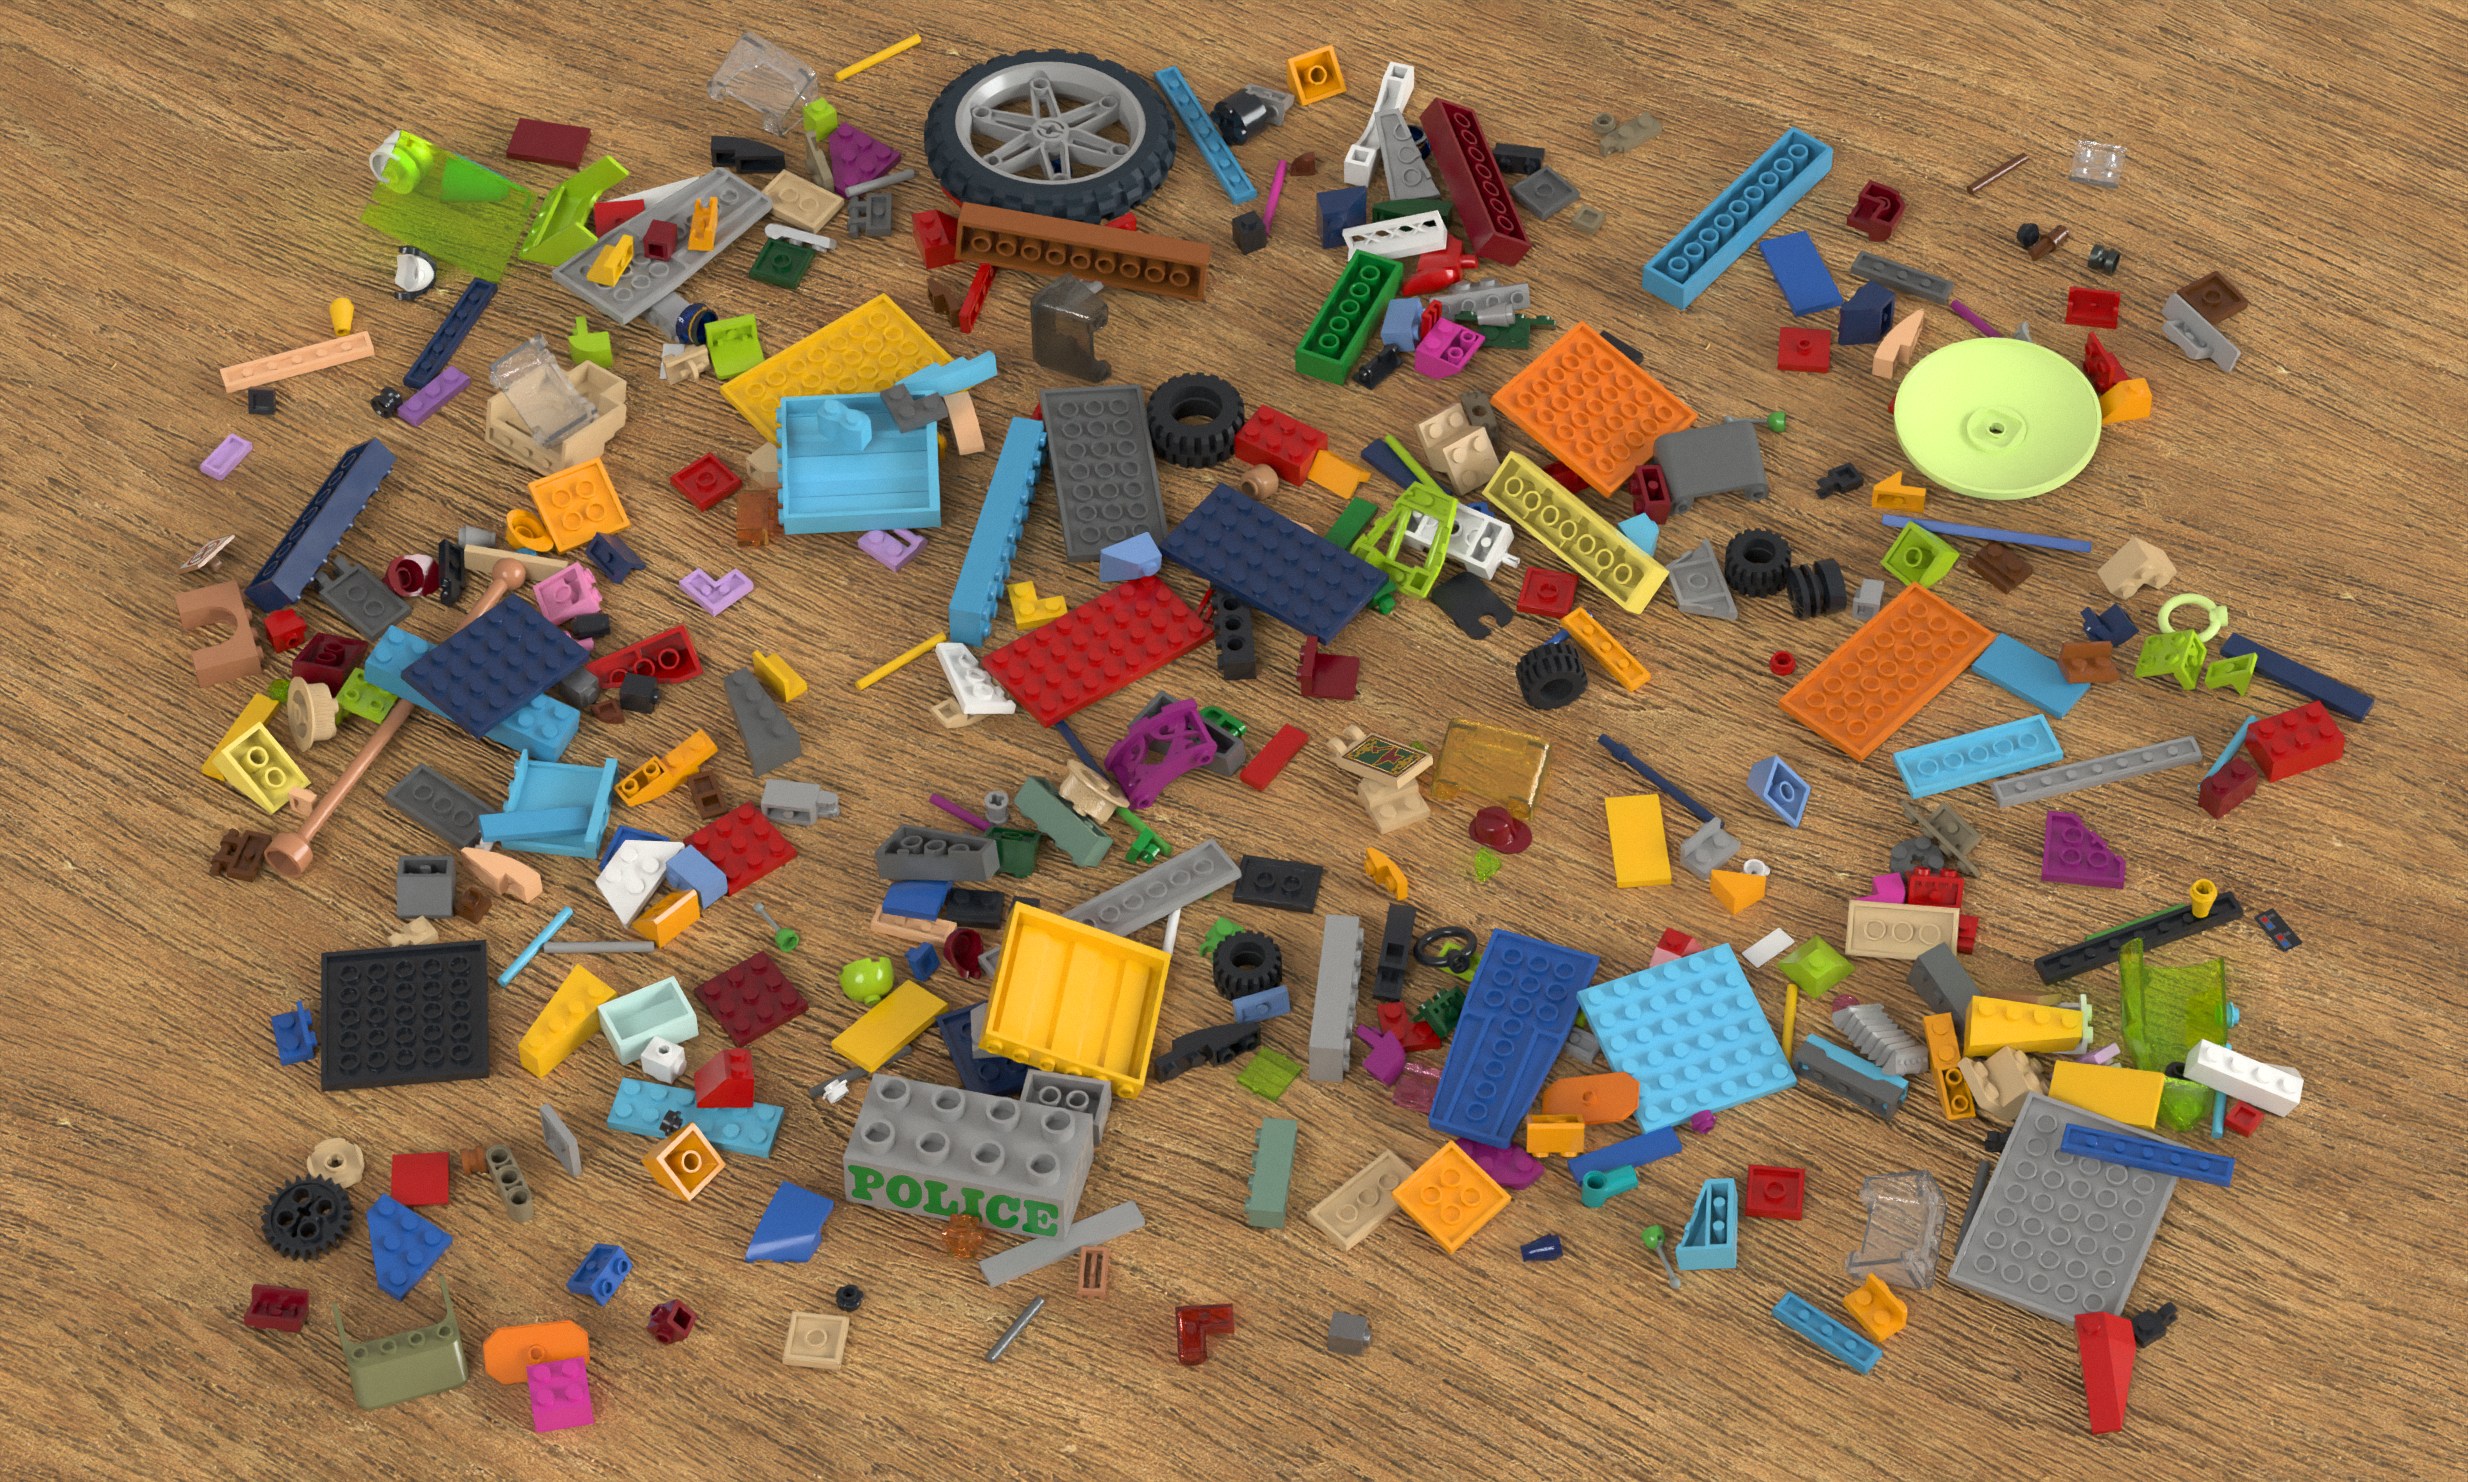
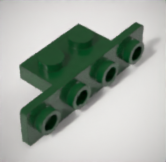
M1461 311L1460 314H1455L1454 321L1458 325L1479 326V334L1485 336V341L1481 344L1480 348L1529 350L1530 329L1556 330V320H1551L1550 316L1539 315L1536 316V319L1526 318V315L1515 314V324H1509V327L1479 325L1477 315L1472 311Z

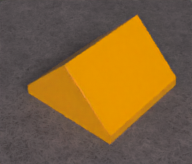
M1332 44L1286 59L1287 85L1301 106L1347 91Z
M694 889L670 892L631 924L650 941H654L655 945L661 948L700 918L697 893Z

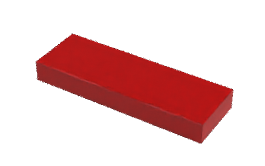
M1286 723L1239 774L1240 781L1262 792L1308 742V735Z

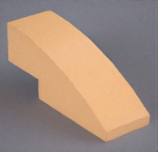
M1918 310L1908 316L1885 337L1874 355L1872 375L1892 379L1898 362L1909 364L1922 331L1924 311Z
M968 391L943 396L944 404L948 409L947 419L950 424L951 435L959 454L965 455L985 451L978 419Z
M464 847L461 850L464 868L500 896L507 890H510L527 904L543 892L540 874L527 865L513 858L483 849Z

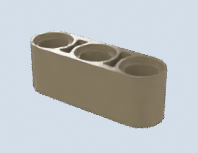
M504 1144L491 1146L487 1150L486 1158L489 1174L509 1217L513 1221L519 1223L527 1222L534 1215L531 1191L509 1147Z

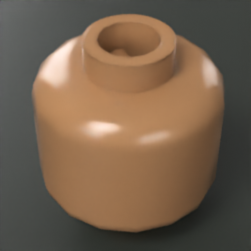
M1257 464L1242 474L1240 488L1244 495L1255 501H1262L1277 491L1278 477L1270 466Z

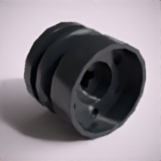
M1830 557L1814 561L1812 570L1808 564H1801L1799 568L1797 566L1788 567L1786 570L1787 593L1793 612L1798 620H1808L1810 616L1812 618L1819 617L1820 609L1827 615L1845 611L1847 605L1845 583L1839 565L1834 558Z

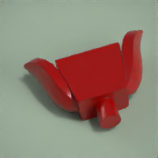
M1447 232L1446 249L1420 254L1417 273L1410 276L1401 286L1403 296L1434 294L1447 289L1452 284L1461 282L1464 269L1478 268V255L1466 254L1464 242Z

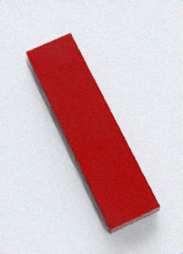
M990 263L980 264L958 315L961 332L970 334L998 271V266H993Z

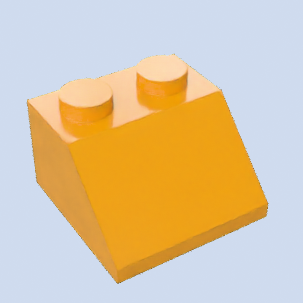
M1582 1114L1526 1115L1527 1153H1532L1533 1157H1548L1549 1152H1560L1562 1157H1575L1577 1152H1583L1584 1120Z

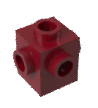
M675 1299L654 1307L650 1313L651 1319L646 1329L655 1336L657 1341L667 1346L688 1338L698 1315L680 1300Z

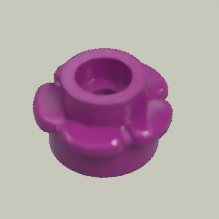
M1710 1110L1700 1111L1690 1118L1691 1129L1698 1131L1699 1134L1707 1133L1714 1129V1122H1716L1717 1117L1713 1116Z

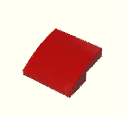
M449 1152L397 1154L392 1156V1199L406 1208L449 1205Z

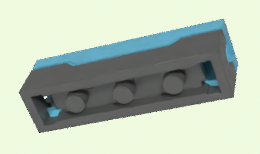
M1810 1033L1794 1055L1793 1073L1890 1121L1907 1098L1909 1081L1905 1080L1902 1076L1883 1074L1881 1067H1874V1062L1864 1060L1850 1050L1842 1049L1830 1043L1827 1039Z

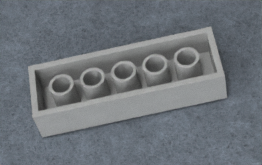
M1326 914L1309 1043V1080L1343 1083L1344 1072H1349L1350 1069L1349 1052L1352 1050L1353 1045L1352 1028L1355 1027V1005H1358L1359 989L1357 988L1358 983L1361 981L1360 964L1364 957V928H1359V917Z

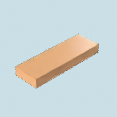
M879 904L870 924L872 931L920 943L927 942L940 948H944L948 935L957 929L956 922L939 918L934 922L884 914L882 912L883 904Z

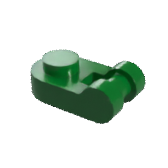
M1216 706L1205 707L1199 712V714L1218 726L1229 728L1228 732L1240 738L1247 732L1245 725L1241 721Z

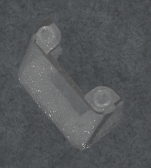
M746 31L736 40L707 82V92L712 99L724 101L728 94L759 111L764 129L780 138L803 119L802 107L819 99L817 76L814 70L806 63L751 31Z
M539 333L490 364L489 370L491 375L488 378L495 389H501L533 434L531 436L535 444L539 448L544 447L548 450L561 445L563 441L599 419V413L592 402L587 403V399L581 397L556 363L555 356L550 354L547 348L545 349L548 342Z
M1928 1169L1865 1176L1863 1188L1860 1189L1859 1196L1862 1205H1865L1868 1210L1869 1216L1861 1252L1859 1250L1851 1251L1845 1260L1847 1273L1854 1279L1866 1281L1867 1275L1872 1272L1887 1285L1919 1291L1930 1290L1934 1283L1947 1217V1202L1944 1194Z

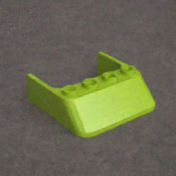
M606 155L554 187L544 199L522 245L519 257L526 261L560 266L581 250H586L595 245L598 238L585 228L589 222L588 216L594 209V203H597V198L605 190L625 179L629 172L610 155Z

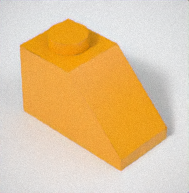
M2145 377L2120 381L2098 399L2102 413V425L2149 417L2152 394Z

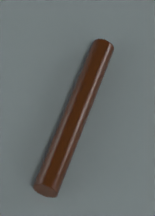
M2024 152L1968 185L1966 187L1967 192L1973 195L2027 162L2028 156Z

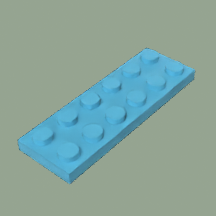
M2039 714L1893 753L1892 760L1913 800L2063 760V751L2044 715Z
M623 1078L607 1119V1127L609 1129L665 1139L667 1136H665V1132L659 1130L660 1125L669 1109L674 1112L678 1110L682 1112L680 1118L683 1119L680 1129L690 1122H694L713 1148L769 1158L784 1117V1107L753 1102V1108H697L695 1091Z

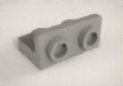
M1251 83L1247 84L1244 87L1248 89L1246 93L1250 96L1255 94L1267 111L1268 118L1265 122L1281 126L1284 121L1285 111L1293 105L1295 95Z
M1717 816L1710 822H1705L1691 838H1686L1680 846V864L1704 881L1711 875L1712 869H1719L1740 850L1741 843L1720 829L1721 819Z

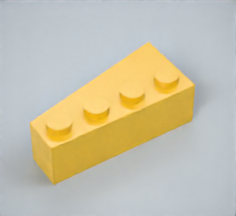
M577 963L518 1044L521 1065L542 1079L601 1028L597 1006L617 999V992Z
M1973 995L1966 1009L1963 1058L1973 1059L1975 1056L1990 1058L2006 1045L2016 1051L2021 1050L2024 1054L2036 1051L2039 1053L2075 1051L2082 1037L2083 1011Z

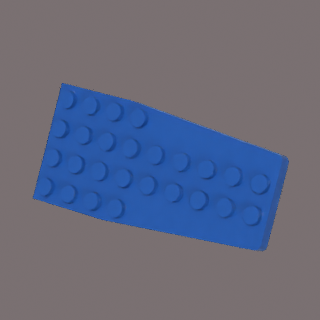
M1494 928L1465 998L1429 1114L1428 1125L1431 1129L1501 1149L1509 1148L1575 1024L1581 1009L1576 998L1577 992L1590 987L1598 968L1600 957Z

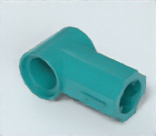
M1625 1164L1606 1172L1594 1170L1586 1173L1582 1184V1202L1588 1207L1597 1208L1606 1202V1198L1637 1188L1638 1180L1632 1165Z

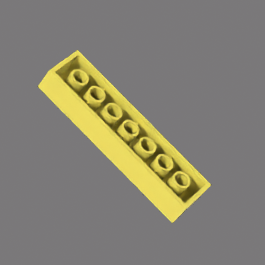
M1510 451L1482 492L1486 498L1627 611L1640 615L1669 574L1666 568L1521 454Z

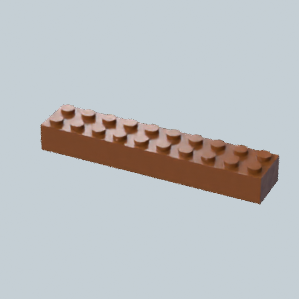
M963 202L957 226L955 259L975 263H990L993 266L1062 278L1067 277L1073 280L1083 279V281L1091 283L1100 281L1102 285L1202 302L1208 279L1211 244Z

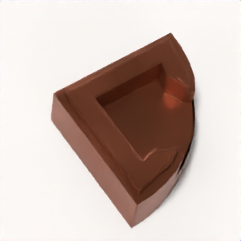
M1307 152L1298 156L1290 166V176L1315 175V153Z
M616 698L590 706L593 716L601 722L608 724L625 722L624 715Z

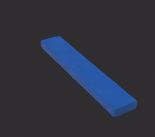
M2066 1123L2060 1152L2228 1188L2230 1187L2235 1165V1158Z

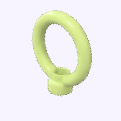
M2186 593L2174 596L2162 605L2158 613V625L2164 634L2176 632L2169 625L2168 617L2170 612L2177 606L2196 604L2205 608L2209 612L2210 625L2205 631L2197 634L2202 643L2212 639L2220 627L2228 626L2226 605L2217 606L2212 600L2199 594Z

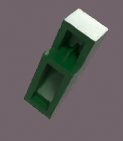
M1400 199L1380 202L1372 207V223L1438 210L1448 232L1453 221V203L1431 199ZM1435 220L1423 223V225L1428 227L1437 226ZM1401 226L1399 229L1408 232L1412 231L1413 228Z

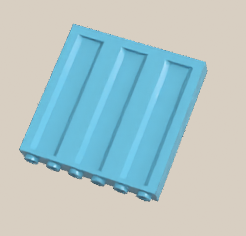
M935 390L909 391L915 401L934 394ZM880 392L781 397V408H776L777 423H781V428H776L777 443H782V448H777V461L782 463V468H777L778 484H783V488H778V503L783 504V509H778L779 524H784L785 535L941 527L937 421L901 434L882 402ZM826 399L837 400L848 409L859 410L870 418L872 439L863 451L852 450L843 445L841 441L830 440L819 432L817 410Z

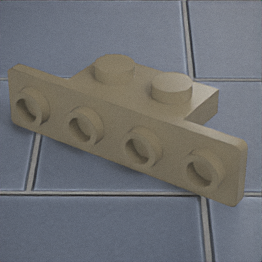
M1904 799L1900 802L1905 809L1902 814L1913 825L1916 822L1923 827L1920 831L1931 841L1934 838L1941 843L1938 848L1948 858L1954 855L1959 860L1956 865L1966 875L1970 872L1977 878L1981 875L1979 870L1965 856L1983 838L1947 803L1943 802L1925 820Z

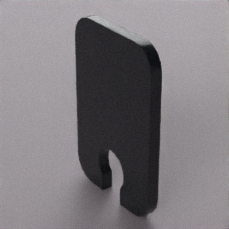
M1462 572L1435 587L1432 591L1433 602L1471 639L1481 640L1491 635V630L1479 622L1482 616L1489 615L1494 617L1501 628L1508 625L1513 619L1511 609L1472 572Z

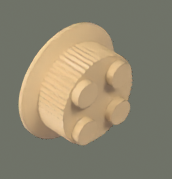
M294 677L289 686L287 699L289 725L297 747L301 751H308L313 741L329 740L331 737L336 736L334 714H338V701L336 698L331 697L329 687L324 683L307 684L302 677Z
M1068 760L1067 766L1071 773L1060 786L1058 793L1065 800L1074 803L1072 808L1084 817L1089 814L1093 820L1103 824L1104 821L1106 822L1118 806L1128 808L1130 805L1128 799L1113 784L1089 767L1075 760Z

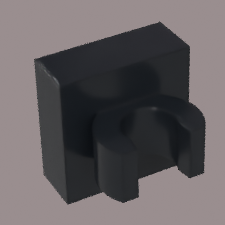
M250 386L248 389L249 414L274 415L276 413V388Z

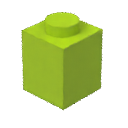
M823 97L802 107L804 129L806 131L814 129L817 142L829 137L838 128L837 112Z

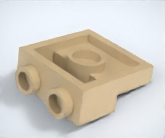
M1366 777L1362 779L1361 783H1358V797L1381 835L1430 817V809L1419 793V784L1415 778L1399 789Z

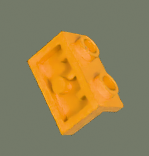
M1872 1272L1867 1275L1865 1285L1843 1298L1844 1307L1878 1343L1906 1327L1907 1307L1901 1299L1896 1298L1889 1291L1887 1284L1882 1279H1878Z

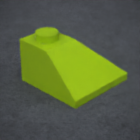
M1909 521L1880 564L1907 586L1915 581L1927 589L1946 576L1960 554L1941 538Z
M1815 935L1777 963V967L1814 999L1855 971V967L1818 935Z

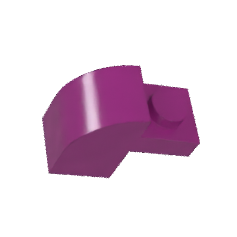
M1360 1024L1355 1034L1364 1044L1373 1049L1362 1066L1371 1076L1390 1088L1405 1067V1050L1390 1030L1384 1035L1374 1026L1368 1029L1363 1024Z

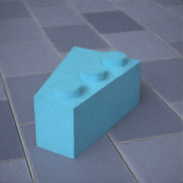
M1734 1178L1705 1180L1694 1205V1213L1690 1222H1687L1685 1226V1234L1681 1243L1677 1245L1675 1250L1679 1270L1736 1268L1738 1195Z

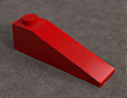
M2104 1311L2077 1314L2074 1317V1335L2092 1435L2119 1432L2122 1430L2136 1351L2132 1322Z

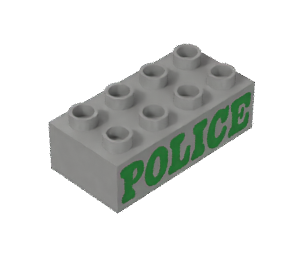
M874 1073L843 1156L846 1201L1024 1236L1065 1242L1094 1158L1093 1114Z

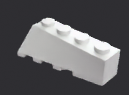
M2204 1039L2188 1052L2183 1074L2188 1079L2282 1117L2289 1114L2299 1104L2304 1082L2296 1068L2258 1062Z

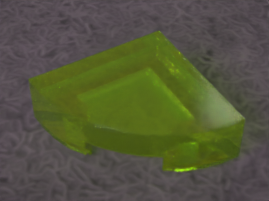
M1484 847L1475 856L1474 866L1477 878L1483 882L1502 868V862Z

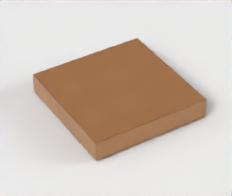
M2005 989L1988 991L1987 993L1988 998L2043 1006L2062 1003V993Z

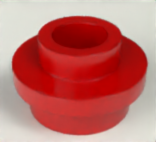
M1787 651L1776 652L1769 661L1770 670L1779 676L1793 673L1796 667L1795 659Z

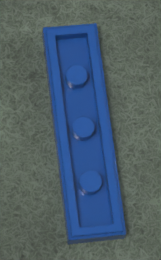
M1671 1125L1567 1160V1167L1578 1187H1582L1583 1177L1589 1171L1606 1172L1625 1164L1636 1168L1682 1152V1145Z

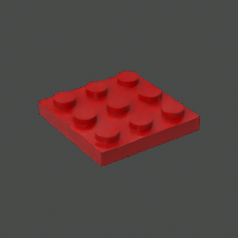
M750 800L683 839L685 848L691 844L726 875L727 894L729 896L797 857L794 847Z

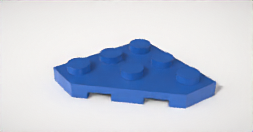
M383 1193L366 1213L377 1286L394 1299L402 1302L451 1245L452 1236Z

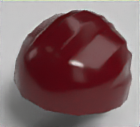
M958 928L948 935L944 944L943 955L962 978L980 979L981 969L977 968L979 965L978 956L983 954L984 950L981 936L973 929Z

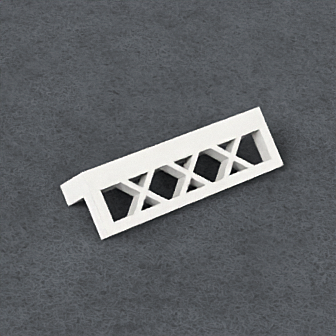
M1438 210L1343 229L1342 233L1349 248L1348 262L1356 249L1392 260L1446 249L1447 229ZM1435 220L1437 226L1428 227L1423 225V223ZM1401 226H1409L1413 229L1412 231L1405 232L1399 228ZM1383 230L1388 232L1389 234L1388 236L1382 237L1375 233L1376 231ZM1360 235L1365 237V240L1354 242L1351 236Z

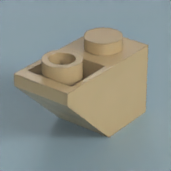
M769 441L746 458L747 475L765 488L783 487V484H778L777 468H782V463L777 461V448L780 447H775Z

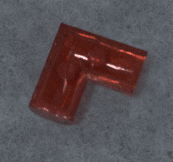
M1232 1303L1175 1307L1178 1359L1184 1365L1196 1366L1206 1361V1335L1234 1334Z

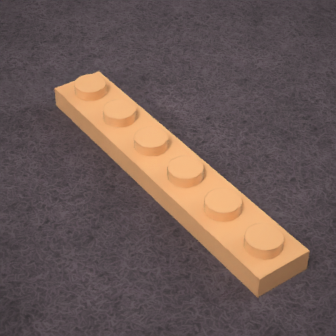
M368 331L226 367L220 369V374L228 394L247 389L250 386L255 387L373 356L375 353Z

